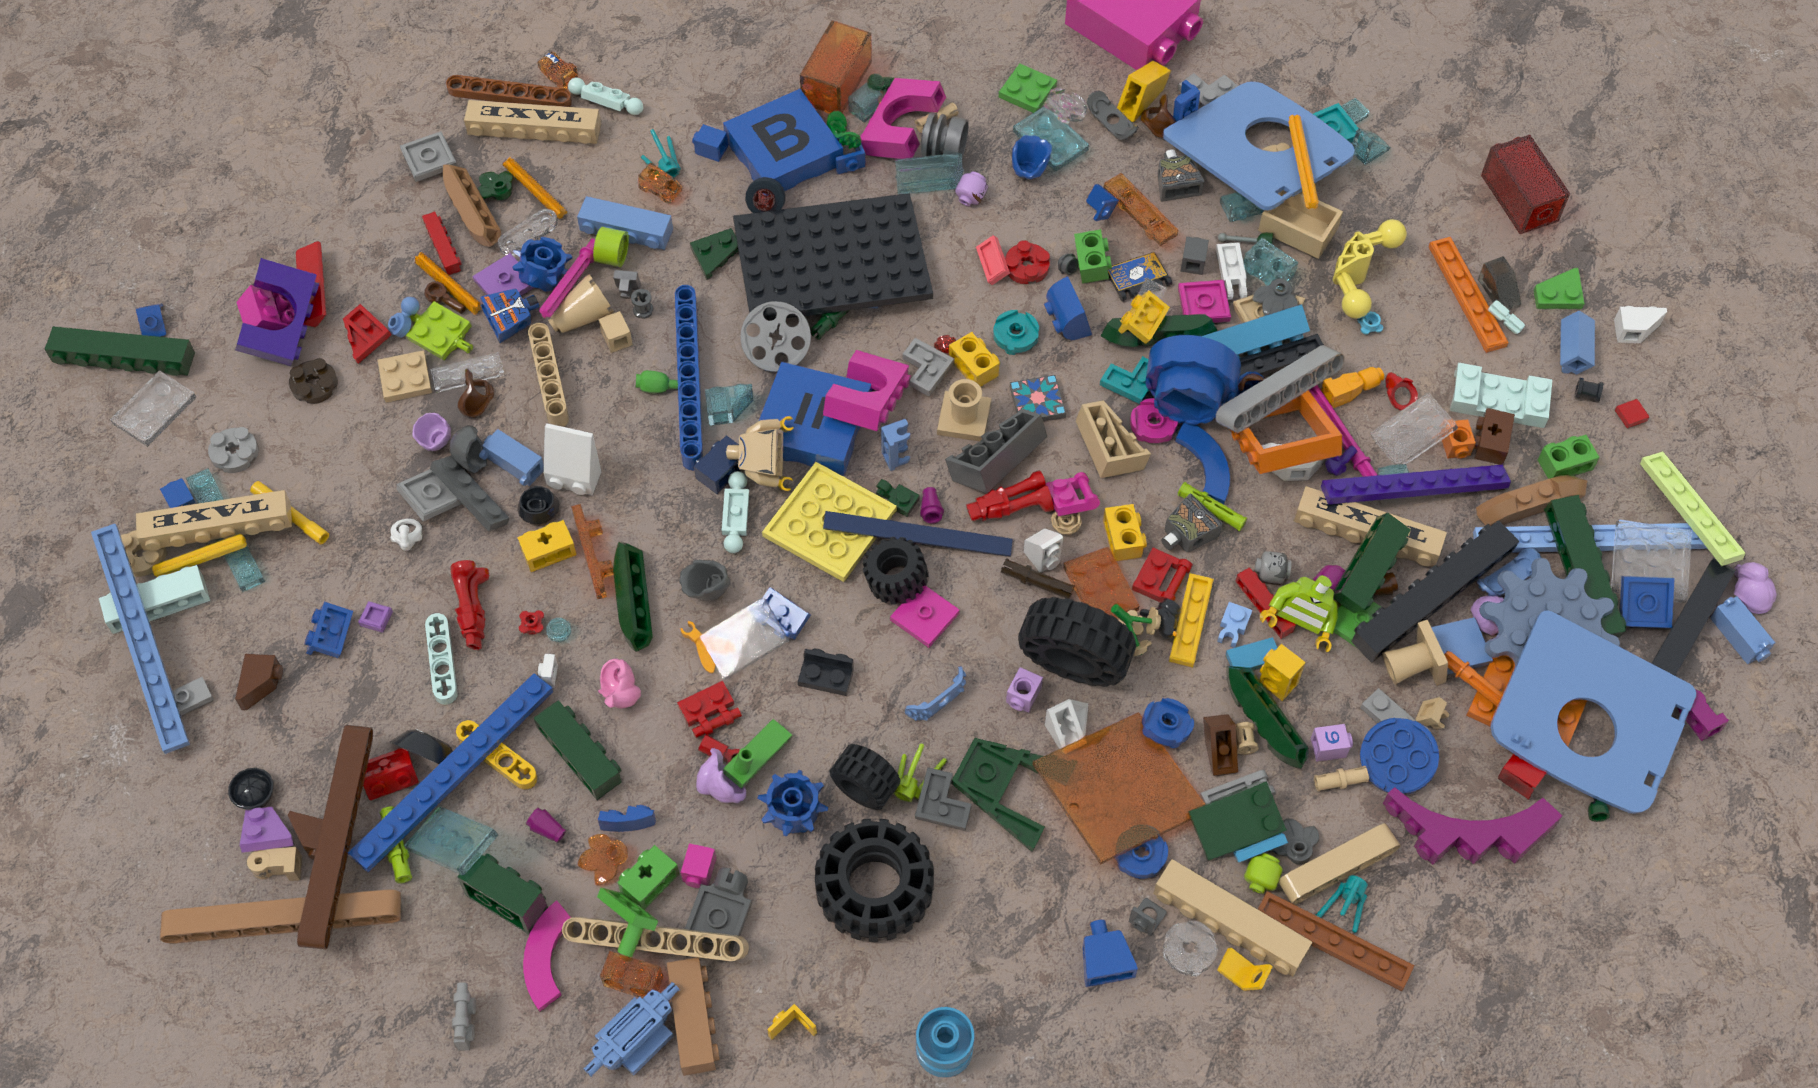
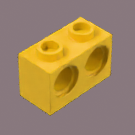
M973 332L949 345V356L954 358V365L966 379L975 381L981 387L999 376L1000 361L998 357L993 353L991 354L983 340L977 338Z
M1134 504L1105 508L1103 523L1113 562L1142 558L1143 548L1147 547L1145 534L1140 532L1141 517L1139 512H1135ZM1129 541L1133 544H1126L1124 542Z
M1281 644L1276 650L1271 649L1263 659L1265 663L1259 672L1261 673L1260 682L1283 701L1298 685L1306 662Z

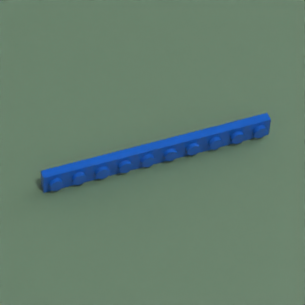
M533 673L348 852L349 857L366 872H370L553 693V688Z

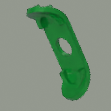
M839 111L831 112L827 117L826 123L834 136L839 139V143H842L843 146L849 145V149L858 148L861 145L862 139L854 132H846L847 121L844 114Z

